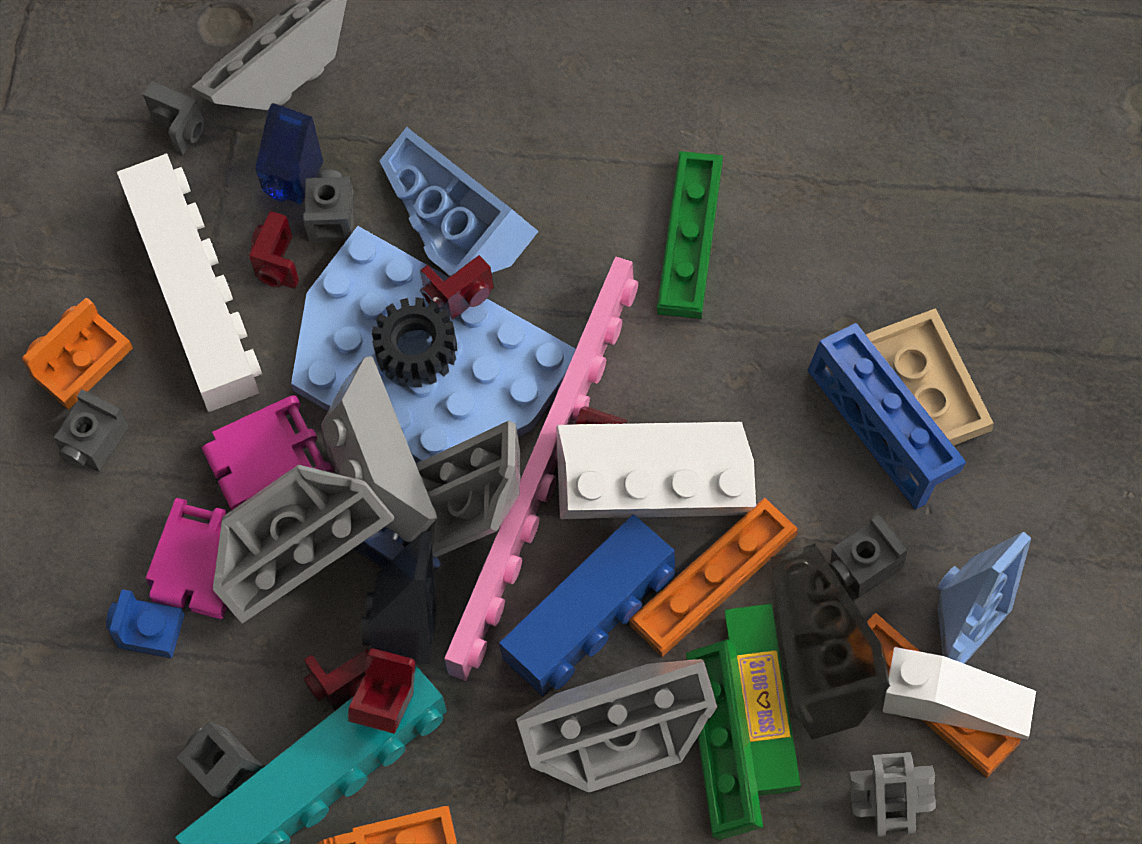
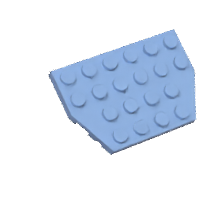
M357 226L306 293L291 381L293 391L328 411L345 379L364 357L373 356L415 463H419L506 421L516 423L518 437L531 431L555 399L576 349L486 299L476 307H468L453 320L450 318L455 330L457 351H455L454 365L448 363L449 372L445 377L437 372V382L431 385L427 378L421 379L422 387L414 388L413 382L408 379L406 387L398 385L397 377L395 376L391 381L386 377L384 369L381 370L377 363L372 343L374 341L372 330L373 326L378 327L376 319L380 313L386 317L388 316L386 307L393 303L398 310L402 308L401 299L408 298L409 306H415L416 297L423 298L420 289L423 287L420 270L427 264ZM430 267L443 281L449 278ZM424 299L425 306L428 307L429 304ZM409 331L399 338L397 347L402 353L407 355L421 354L430 348L432 337L426 331Z

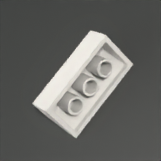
M742 422L576 424L556 426L560 519L630 518L633 514L637 517L746 515L756 507L754 459Z

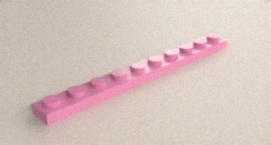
M615 256L520 480L519 496L500 526L444 658L448 675L466 681L471 668H479L487 649V641L483 639L489 625L496 626L501 618L505 605V599L501 598L507 583L513 585L517 580L522 566V558L518 556L524 542L531 543L533 541L540 520L536 516L542 501L549 502L556 485L557 478L553 475L558 464L556 426L574 425L580 408L584 406L589 407L590 397L586 395L591 383L598 384L601 380L606 365V358L603 357L607 345H614L619 337L622 327V319L619 316L624 305L630 307L635 299L638 281L633 280L632 261Z

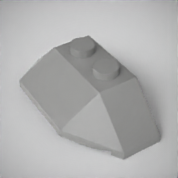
M297 0L213 65L202 76V79L192 86L195 94L215 104L270 111L272 108L285 104L291 98L293 91L306 81L317 78L324 71V66L335 58L347 0Z
M373 356L364 357L343 382L321 423L324 447L335 474L365 481L394 516V521L385 527L397 533L403 541L411 542L421 532H425L437 519V516Z
M506 421L416 463L437 519L426 530L432 531L433 556L438 557L494 533L504 521L520 493V447L516 423Z
M297 465L223 516L213 591L243 624L394 521V516L365 481Z
M702 659L642 665L556 693L517 718L516 722L531 768L542 773L545 772L589 793L681 763L699 736L707 719L716 710L717 704L705 663Z

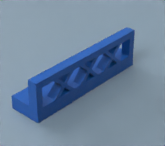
M857 323L819 341L807 371L913 508L916 510L924 506L935 486L960 473L966 461ZM826 365H827V366L830 368V370L832 371L833 376H832V375L830 374V372L827 370ZM883 438L886 440L888 447L884 443ZM910 472L918 481L919 485H917L911 478Z

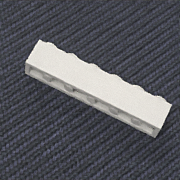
M164 154L118 171L117 174L208 412L259 394L254 378L262 374L253 349L244 352L240 339L248 336L239 312L229 314L225 304L233 300L224 274L215 277L211 266L219 262L210 238L201 241L197 232L198 229L205 226L196 203L187 205L183 194L191 192L182 167L173 170L168 155Z

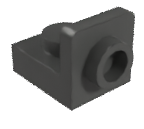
M151 81L143 93L150 116L161 126L169 128L168 134L174 150L184 154L189 145L195 143L200 138L204 128V119L198 102L192 97Z

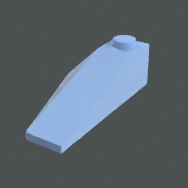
M408 127L404 129L380 159V163L397 197L403 201L410 215L408 219L413 229L419 233L425 245L423 248L428 258L449 276H452L478 255L489 264L492 273L510 267L539 232L514 210Z
M1022 532L971 557L961 569L954 566L939 583L938 589L941 593L937 611L942 654L944 657L965 664L1012 611L1031 537L1026 533Z

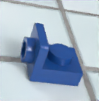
M122 589L118 603L113 602L109 607L106 628L109 630L118 648L172 658L185 615L182 608L136 600L132 591Z

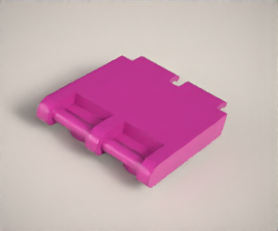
M297 396L286 397L213 431L215 440L202 447L215 478H221L218 483L231 510L241 505L297 465L312 468L303 451L306 447L316 464L314 469L335 473L331 463L324 461L315 444L318 439L315 431L307 428L298 410L301 404ZM286 415H291L299 433H294Z
M175 499L145 578L148 585L152 586L149 595L152 602L183 609L188 596H192L189 604L191 612L218 619L224 618L227 606L213 591L222 518L226 515V510L215 508L214 511L189 506L185 499ZM187 514L210 520L209 524L186 519L184 518V515Z

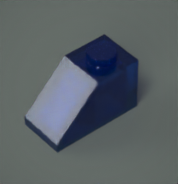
M272 103L268 109L255 167L261 189L269 197L278 201H286L288 199L302 204L305 198L306 178H315L324 162L313 118Z

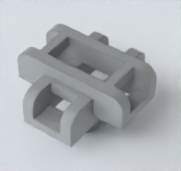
M911 752L872 755L873 770L849 772L852 812L859 817L875 816L877 837L886 836V831L906 829L907 834H916V813L930 812L936 808L934 792L935 772L933 765L914 767ZM867 790H870V796H867ZM905 811V817L886 818L885 812Z

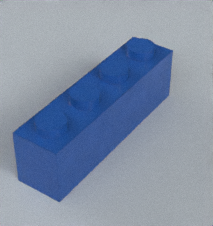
M633 514L499 642L502 659L542 697L552 687L556 690L561 688L574 674V666L586 654L591 657L599 652L609 638L608 633L619 622L622 624L628 623L629 619L640 610L642 606L641 601L652 590L659 592L671 581L675 574V550Z

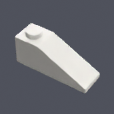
M894 647L883 712L1028 740L1036 691L944 656Z

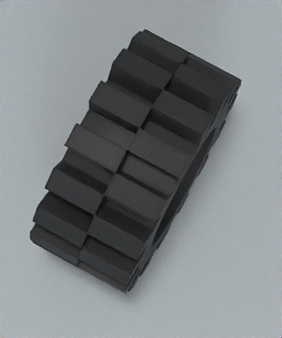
M416 297L415 306H409L408 298L401 299L402 308L398 310L393 303L386 307L388 316L386 317L380 313L376 319L378 327L373 326L372 330L374 340L372 343L380 369H384L386 377L391 381L396 376L398 385L405 387L408 379L412 380L414 388L422 387L421 379L427 378L430 385L436 383V373L439 372L445 377L449 372L448 363L454 365L456 360L457 340L449 314L445 309L440 312L439 305L432 300L429 306L426 307L424 298ZM422 330L430 334L432 344L428 350L421 354L407 355L402 353L397 347L399 338L409 331Z

